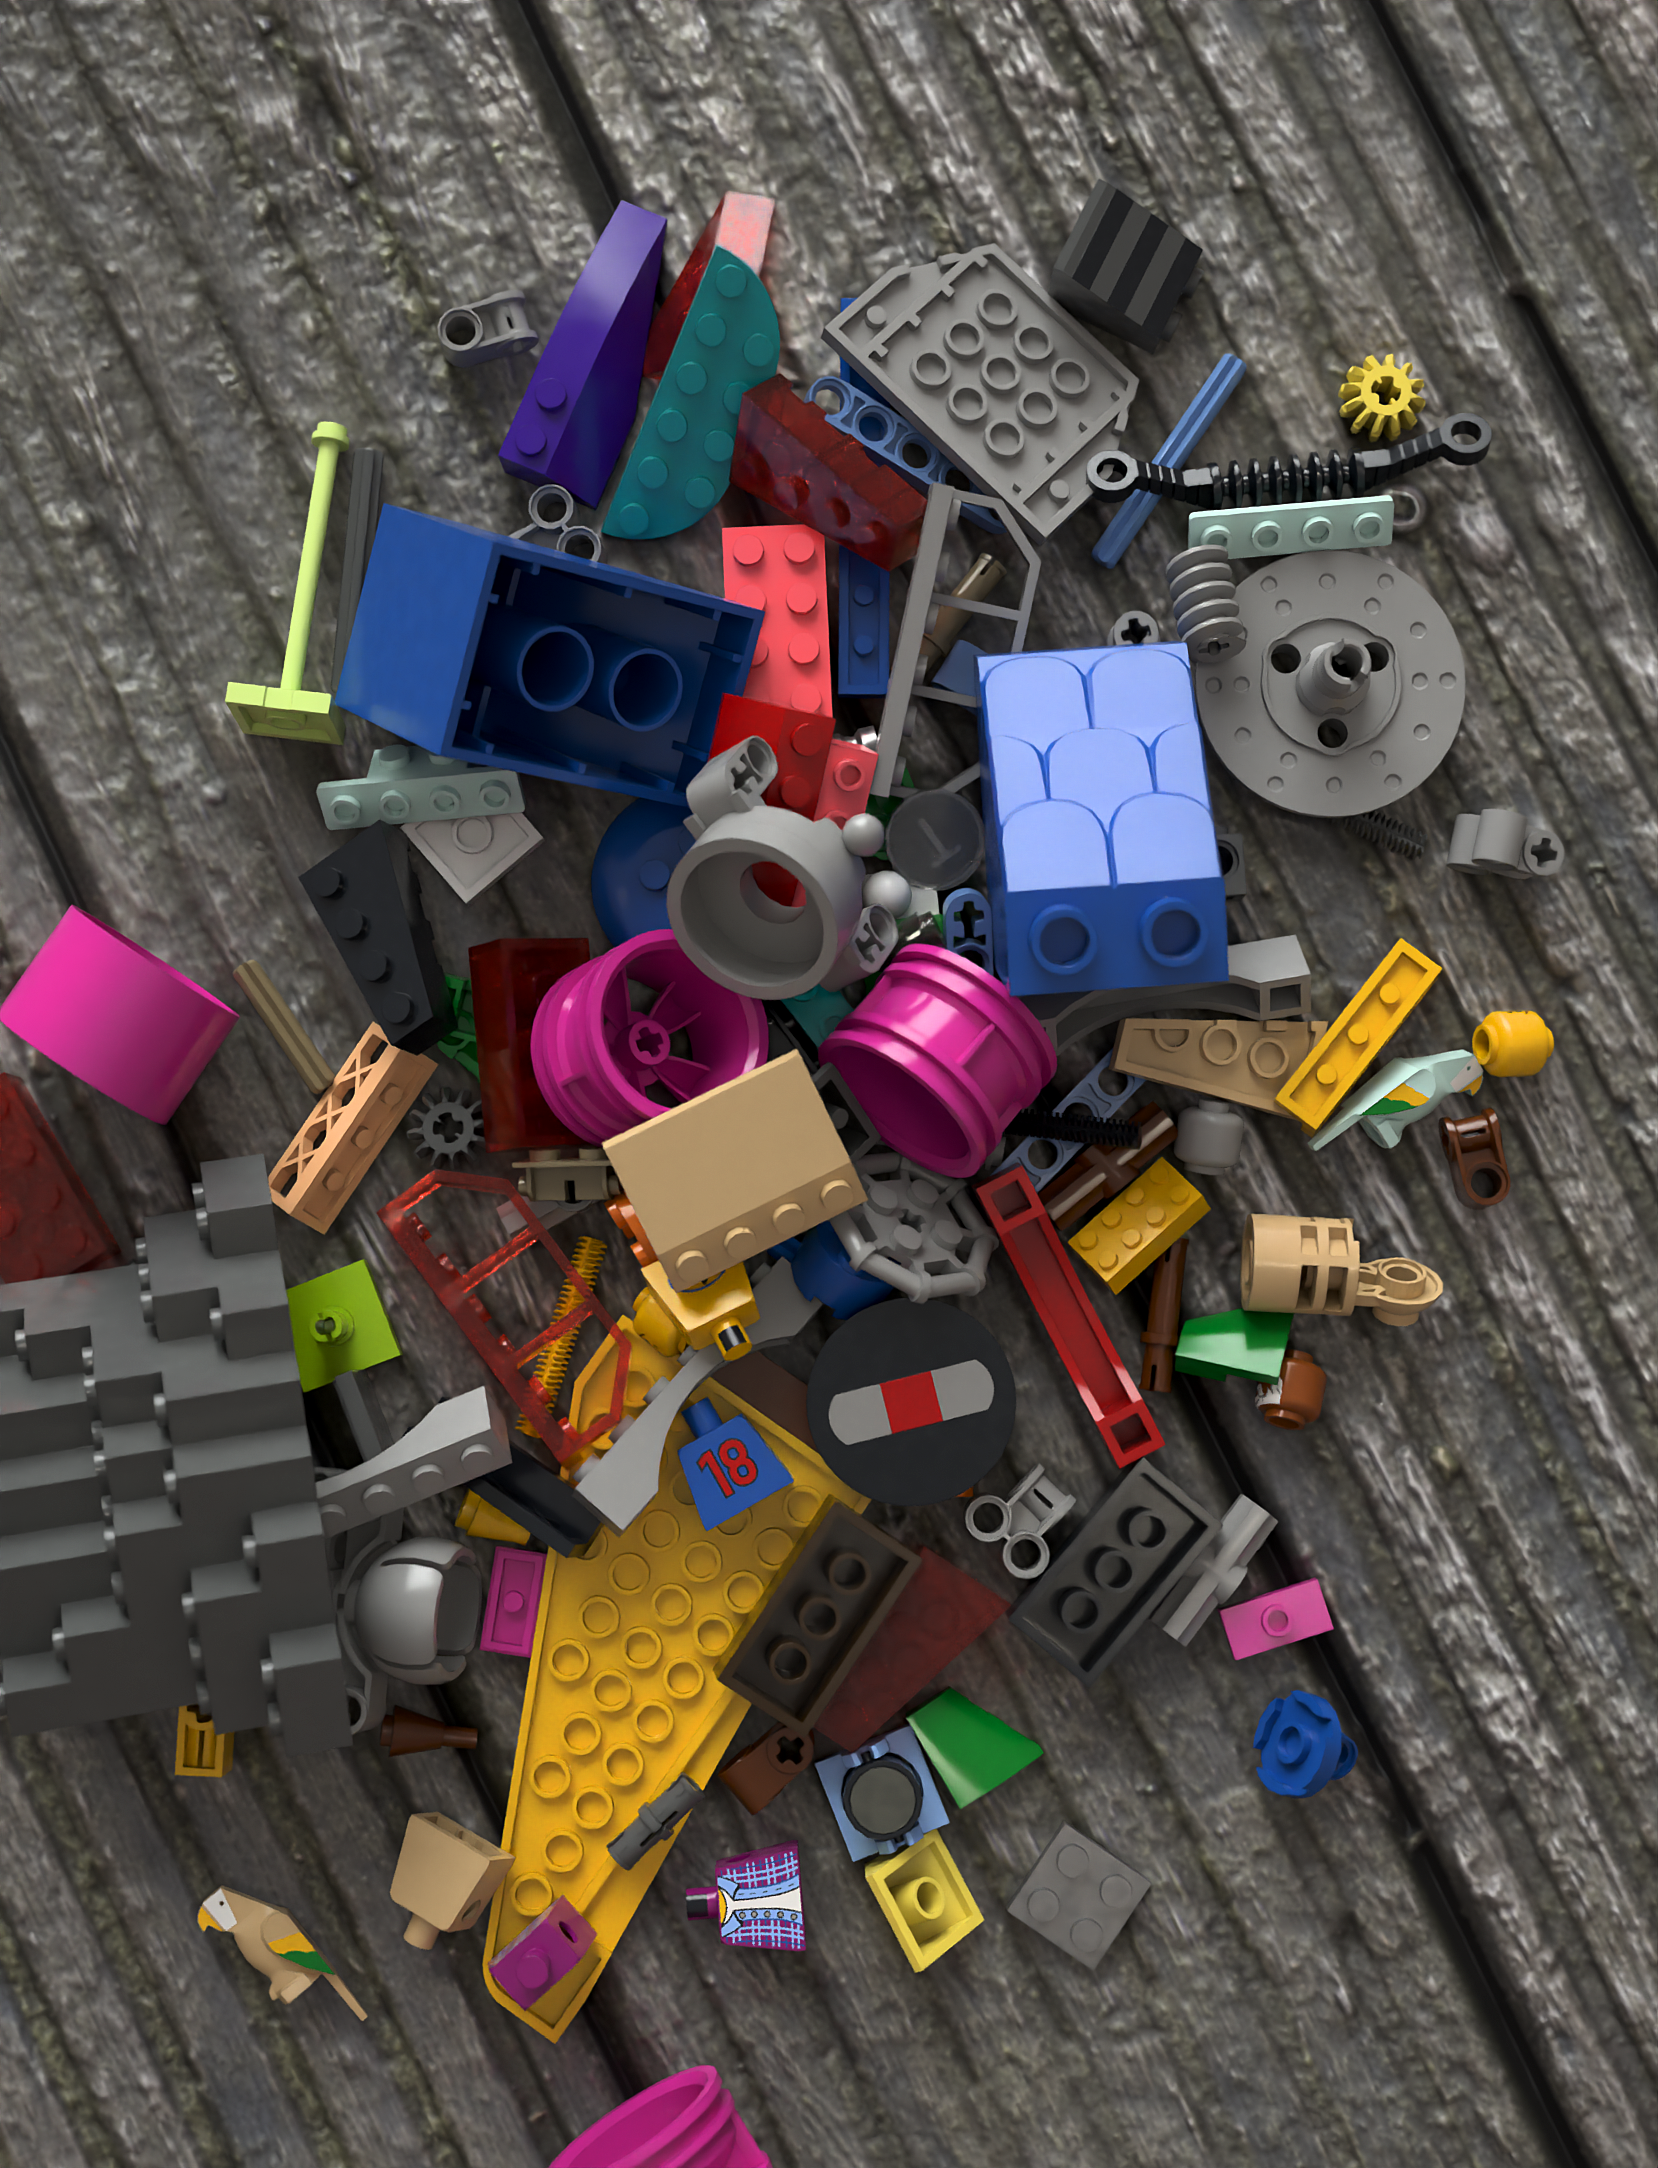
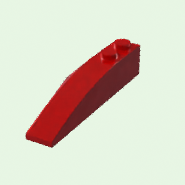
M723 692L708 761L750 736H759L772 748L778 763L776 777L762 792L760 797L767 806L797 813L813 822L836 719L820 713ZM761 861L753 863L752 873L759 889L769 899L783 906L791 907L798 879L776 862Z

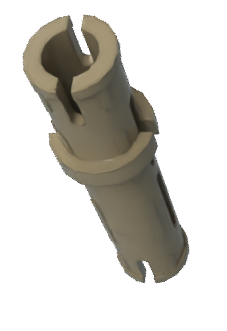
M981 553L978 561L950 596L982 603L1000 579L1004 578L1007 571L997 560L991 565L989 562L992 560V557L986 553ZM944 605L940 607L933 635L923 633L919 654L928 655L925 675L939 657L945 658L952 650L950 643L974 612Z

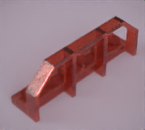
M435 1169L377 1211L376 1214L547 1444L556 1459L568 1471L583 1460L580 1452L622 1421L633 1346L508 1179ZM439 1186L505 1194L529 1227L461 1276L444 1252L435 1258L424 1242L430 1239L432 1235L416 1213L413 1212L405 1217L403 1212ZM539 1239L585 1301L517 1351L505 1334L495 1339L485 1326V1323L492 1316L475 1293L466 1299L463 1294ZM594 1313L620 1349L610 1413L579 1435L566 1416L556 1422L545 1406L553 1399L537 1377L534 1375L526 1381L518 1369Z

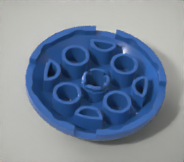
M638 798L614 819L602 837L593 862L591 891L593 905L600 926L614 948L637 935L649 931L672 929L667 912L668 884L674 869L696 842V839L683 823L686 818L693 815L690 808Z

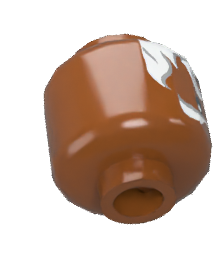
M1285 1350L1278 1385L1258 1382L1255 1406L1264 1414V1421L1268 1424L1287 1430H1302L1305 1424L1314 1422L1319 1418L1327 1385V1375L1319 1366L1313 1364L1314 1357L1298 1350Z

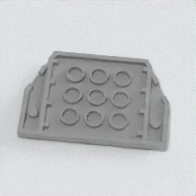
M995 243L973 248L966 254L951 253L939 256L936 262L909 268L908 264L891 268L826 325L820 337L982 492L989 497L1002 499L1019 527L1039 546L1044 544L1093 497V490L1089 487V484L1086 485L1087 464L1099 452L1118 450L1121 436L1125 431L1130 405L1134 400L1139 379ZM1104 465L1098 476L1108 482L1114 465Z

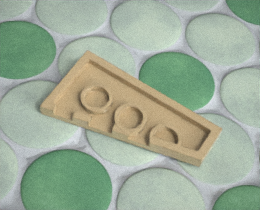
M1125 1018L1119 1022L1108 1070L1297 1120L1274 1102V1098L1325 1035L1328 1021L1290 1022L1281 1020L1237 1021Z

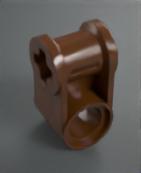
M1489 1107L1482 1109L1481 1114L1457 1120H1452L1448 1116L1440 1118V1141L1445 1157L1448 1160L1458 1200L1465 1207L1473 1210H1483L1501 1202L1508 1195L1511 1185L1502 1148L1501 1129L1495 1111ZM1476 1132L1479 1133V1135L1470 1136V1137H1465V1138L1461 1136V1135H1466V1134H1471V1133H1476ZM1475 1172H1482L1491 1178L1493 1191L1489 1198H1482L1473 1191L1471 1179Z
M778 1721L753 1744L746 1746L719 1771L717 1776L747 1811L754 1815L767 1806L812 1761L815 1744L814 1732L811 1729L806 1738ZM783 1736L790 1741L795 1740L797 1737L802 1739L799 1754H796L793 1750H788L785 1753L781 1752Z

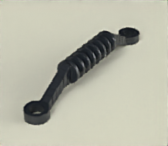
M1459 413L1446 419L1441 427L1427 434L1424 433L1413 440L1410 439L1400 445L1397 444L1387 450L1361 452L1359 447L1350 448L1346 464H1342L1337 450L1329 451L1326 466H1322L1317 452H1310L1306 468H1302L1297 454H1291L1288 458L1286 470L1281 469L1277 456L1269 457L1266 472L1262 473L1258 460L1251 458L1249 459L1247 473L1242 475L1237 461L1231 460L1229 461L1225 477H1222L1216 462L1207 463L1206 468L1185 470L1184 472L1163 465L1159 466L1149 462L1147 464L1146 462L1133 459L1128 454L1118 450H1106L1093 456L1087 464L1086 485L1089 484V487L1093 490L1092 496L1104 503L1124 501L1133 494L1134 490L1139 489L1145 492L1150 491V493L1159 496L1162 494L1163 497L1170 499L1174 497V500L1181 502L1186 500L1188 504L1195 506L1198 504L1199 507L1210 509V511L1221 510L1224 497L1229 498L1232 509L1241 508L1244 495H1248L1252 507H1259L1262 504L1263 494L1267 492L1272 505H1281L1283 492L1288 490L1293 504L1301 503L1305 488H1308L1312 501L1317 502L1321 501L1324 486H1328L1333 500H1340L1344 484H1348L1353 498H1362L1364 492L1373 488V486L1376 487L1386 482V480L1389 481L1400 474L1413 470V467L1416 469L1440 457H1444L1447 461L1460 466H1470L1479 463L1486 457L1489 451L1492 430L1488 422L1482 417L1472 413ZM1467 434L1475 438L1477 442L1471 445H1463L1455 441L1453 436ZM1111 464L1114 465L1113 471L1120 473L1124 478L1117 482H1107L1102 480L1098 474L1104 465Z

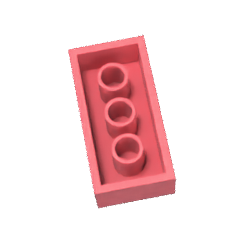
M824 523L722 528L725 599L765 611L742 697L820 713L833 718Z

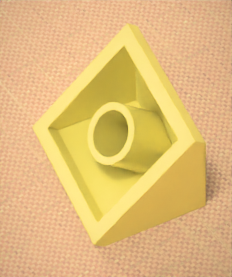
M937 1828L924 1833V1837L911 1846L902 1845L895 1852L880 1855L864 1864L865 1878L915 1973L923 1971L984 1921Z

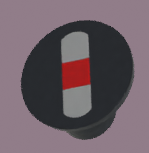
M900 1298L884 1301L858 1312L838 1327L829 1337L819 1352L810 1374L806 1399L809 1429L819 1454L833 1473L850 1488L870 1499L886 1504L908 1507L925 1506L962 1494L978 1483L994 1467L1008 1444L1016 1414V1388L1011 1367L1004 1351L992 1334L975 1318L952 1305L940 1301L927 1299L925 1303L920 1304L910 1301L909 1298Z

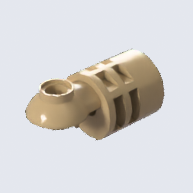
M1248 1214L1246 1217L1240 1264V1291L1244 1311L1351 1316L1354 1306L1373 1307L1372 1313L1383 1323L1394 1326H1408L1418 1320L1419 1312L1429 1308L1441 1296L1443 1282L1439 1275L1430 1268L1409 1258L1394 1257L1378 1259L1369 1263H1359V1241H1354L1352 1229L1354 1219L1352 1218L1329 1219L1325 1217Z

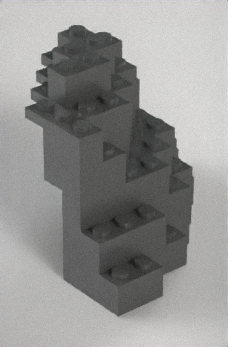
M263 1153L200 1162L203 1182L192 1184L196 1210L143 1217L145 1237L135 1239L138 1264L0 1285V1717L8 1715L12 1737L199 1703L201 1715L212 1713L215 1735L270 1725L272 1737L283 1735L286 1758L353 1745L342 1658L335 1624L324 1535L294 1349L289 1304L278 1249L273 1204Z

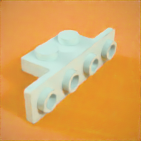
M1387 495L1192 512L1189 515L1188 550L1202 545L1217 544L1226 548L1228 559L1309 551L1386 546L1392 542L1394 502L1392 497Z
M400 744L374 750L367 778L321 782L316 790L325 824L329 830L370 827L378 820L392 825L523 812L526 806L519 772L491 766L475 767L476 763L439 756L420 746L406 747Z

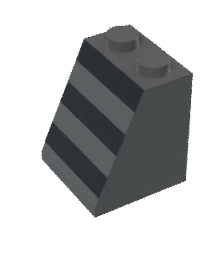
M1098 178L1053 267L1048 294L1069 314L1154 354L1160 340L1162 339L1169 343L1179 325L1182 314L1175 310L1182 296L1184 295L1191 299L1201 281L1204 270L1198 268L1197 265L1203 249L1126 194Z

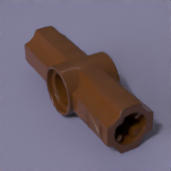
M1154 1101L1142 1107L1128 1119L1130 1126L1132 1121H1135V1126H1138V1122H1142L1140 1150L1131 1149V1147L1128 1149L1118 1146L1112 1147V1145L1102 1146L1093 1144L1073 1160L1075 1164L1037 1194L1051 1223L1060 1232L1075 1223L1102 1198L1106 1201L1140 1173V1167L1177 1138L1178 1130L1174 1123Z

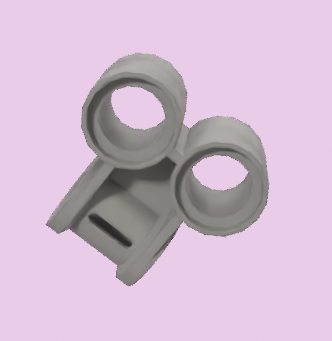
M546 484L539 487L532 494L529 500V514L533 523L508 536L571 554L577 545L589 543L594 545V554L590 560L608 564V554L600 538L592 529L579 526L580 511L577 504L565 488L556 484ZM554 502L566 504V513L561 520L555 523L543 521V513L550 504Z
M1484 809L1481 810V815H1456L1446 865L1453 870L1470 874L1489 875L1495 873L1512 879L1523 880L1533 875L1548 876L1555 873L1563 863L1564 847L1559 837L1551 831L1527 825L1528 819L1524 815L1507 810Z
M1040 1463L1035 1465L1013 1487L1005 1500L993 1493H979L968 1500L963 1512L965 1526L972 1536L978 1540L993 1542L1004 1537L1000 1547L1001 1560L1010 1573L1023 1579L1037 1577L1045 1570L1050 1554L1048 1546L1041 1535L1050 1530L1077 1500L1072 1494L1065 1496L1043 1474L1045 1468ZM1037 1489L1050 1502V1506H1046L1033 1493V1490ZM983 1503H994L1001 1510L1002 1516L999 1525L990 1531L978 1529L973 1522L974 1511ZM1024 1539L1032 1540L1036 1543L1039 1551L1036 1561L1028 1567H1018L1013 1564L1010 1554L1014 1544Z

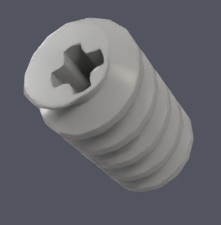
M1217 544L1202 545L1186 550L1173 558L1166 567L1165 575L1170 584L1169 595L1174 602L1173 614L1177 619V633L1181 641L1187 643L1189 660L1194 662L1218 663L1239 654L1245 648L1247 642L1237 637L1242 633L1244 626L1240 619L1234 618L1239 614L1240 607L1235 600H1231L1235 596L1236 588L1233 583L1228 582L1232 576V569L1228 564H1224L1228 559V551L1224 546Z

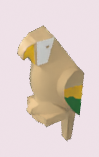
M223 1885L203 1901L197 1915L201 1930L204 1932L208 1926H211L218 1931L234 1933L235 1941L246 1960L255 1969L270 1978L272 1983L269 1994L272 2000L275 2001L279 1998L285 2005L292 2002L323 1974L361 2021L368 2017V2014L338 1975L334 1966L288 1908L273 1905Z

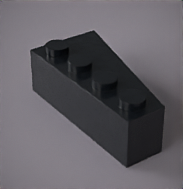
M378 820L298 878L391 1046L418 1056L459 1027L442 965L437 963L432 941L435 940L431 923L426 920L419 894L422 893L418 875L413 872L408 855L411 849L407 834L382 820Z

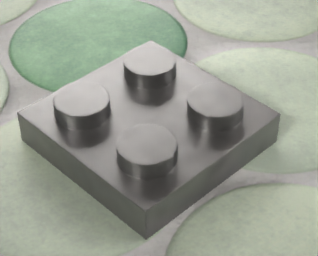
M1063 1820L1006 1905V1909L1009 1913L1094 1971L1152 1883L1146 1876Z

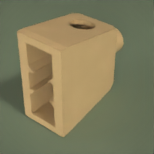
M439 1812L411 1814L390 1890V1895L394 1902L413 1912L404 1933V1939L418 1948L430 1950L434 1946L440 1929L446 1932L470 1929L482 1914L513 1865L516 1857Z

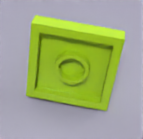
M366 1259L286 1290L300 1384L304 1393L331 1384L335 1380L334 1377L348 1371L369 1369L403 1355Z

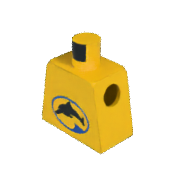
M656 1261L641 1269L650 1294L692 1349L701 1350L716 1342L726 1361L736 1360L751 1350L753 1345L744 1328L757 1322L760 1319V1315L743 1261L678 1293L675 1292L660 1261Z

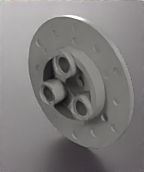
M1321 550L1291 555L1259 569L1236 587L1235 596L1231 600H1235L1240 607L1239 614L1234 618H1238L1243 622V631L1237 637L1247 641L1245 648L1234 657L1218 663L1196 662L1195 698L1200 723L1214 754L1236 781L1257 797L1280 809L1311 817L1342 818L1366 814L1384 808L1403 798L1430 776L1446 755L1456 736L1463 715L1466 690L1464 661L1459 642L1447 616L1435 599L1419 583L1396 567L1379 559L1348 551ZM1368 651L1375 653L1380 658L1382 663L1380 671H1371L1372 660ZM1275 653L1287 654L1292 658L1295 670L1285 674L1278 672L1271 663V655ZM1333 668H1334L1335 670H1340V669H1341V672H1342V674H1343V677L1340 676V675H1338V674L1333 670ZM1328 726L1335 729L1340 735V747L1329 748L1324 746L1318 739V728Z

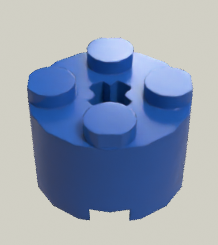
M826 1220L810 1228L801 1241L797 1254L791 1263L792 1274L795 1284L809 1302L815 1296L825 1305L836 1309L832 1314L833 1317L848 1320L872 1305L887 1301L896 1287L864 1270L856 1272L849 1265L851 1258L830 1221ZM891 1257L888 1258V1260L898 1265L901 1264L899 1261Z

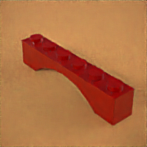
M1017 1162L972 1185L1112 1460L1120 1469L1166 1445L1078 1279L1023 1165Z

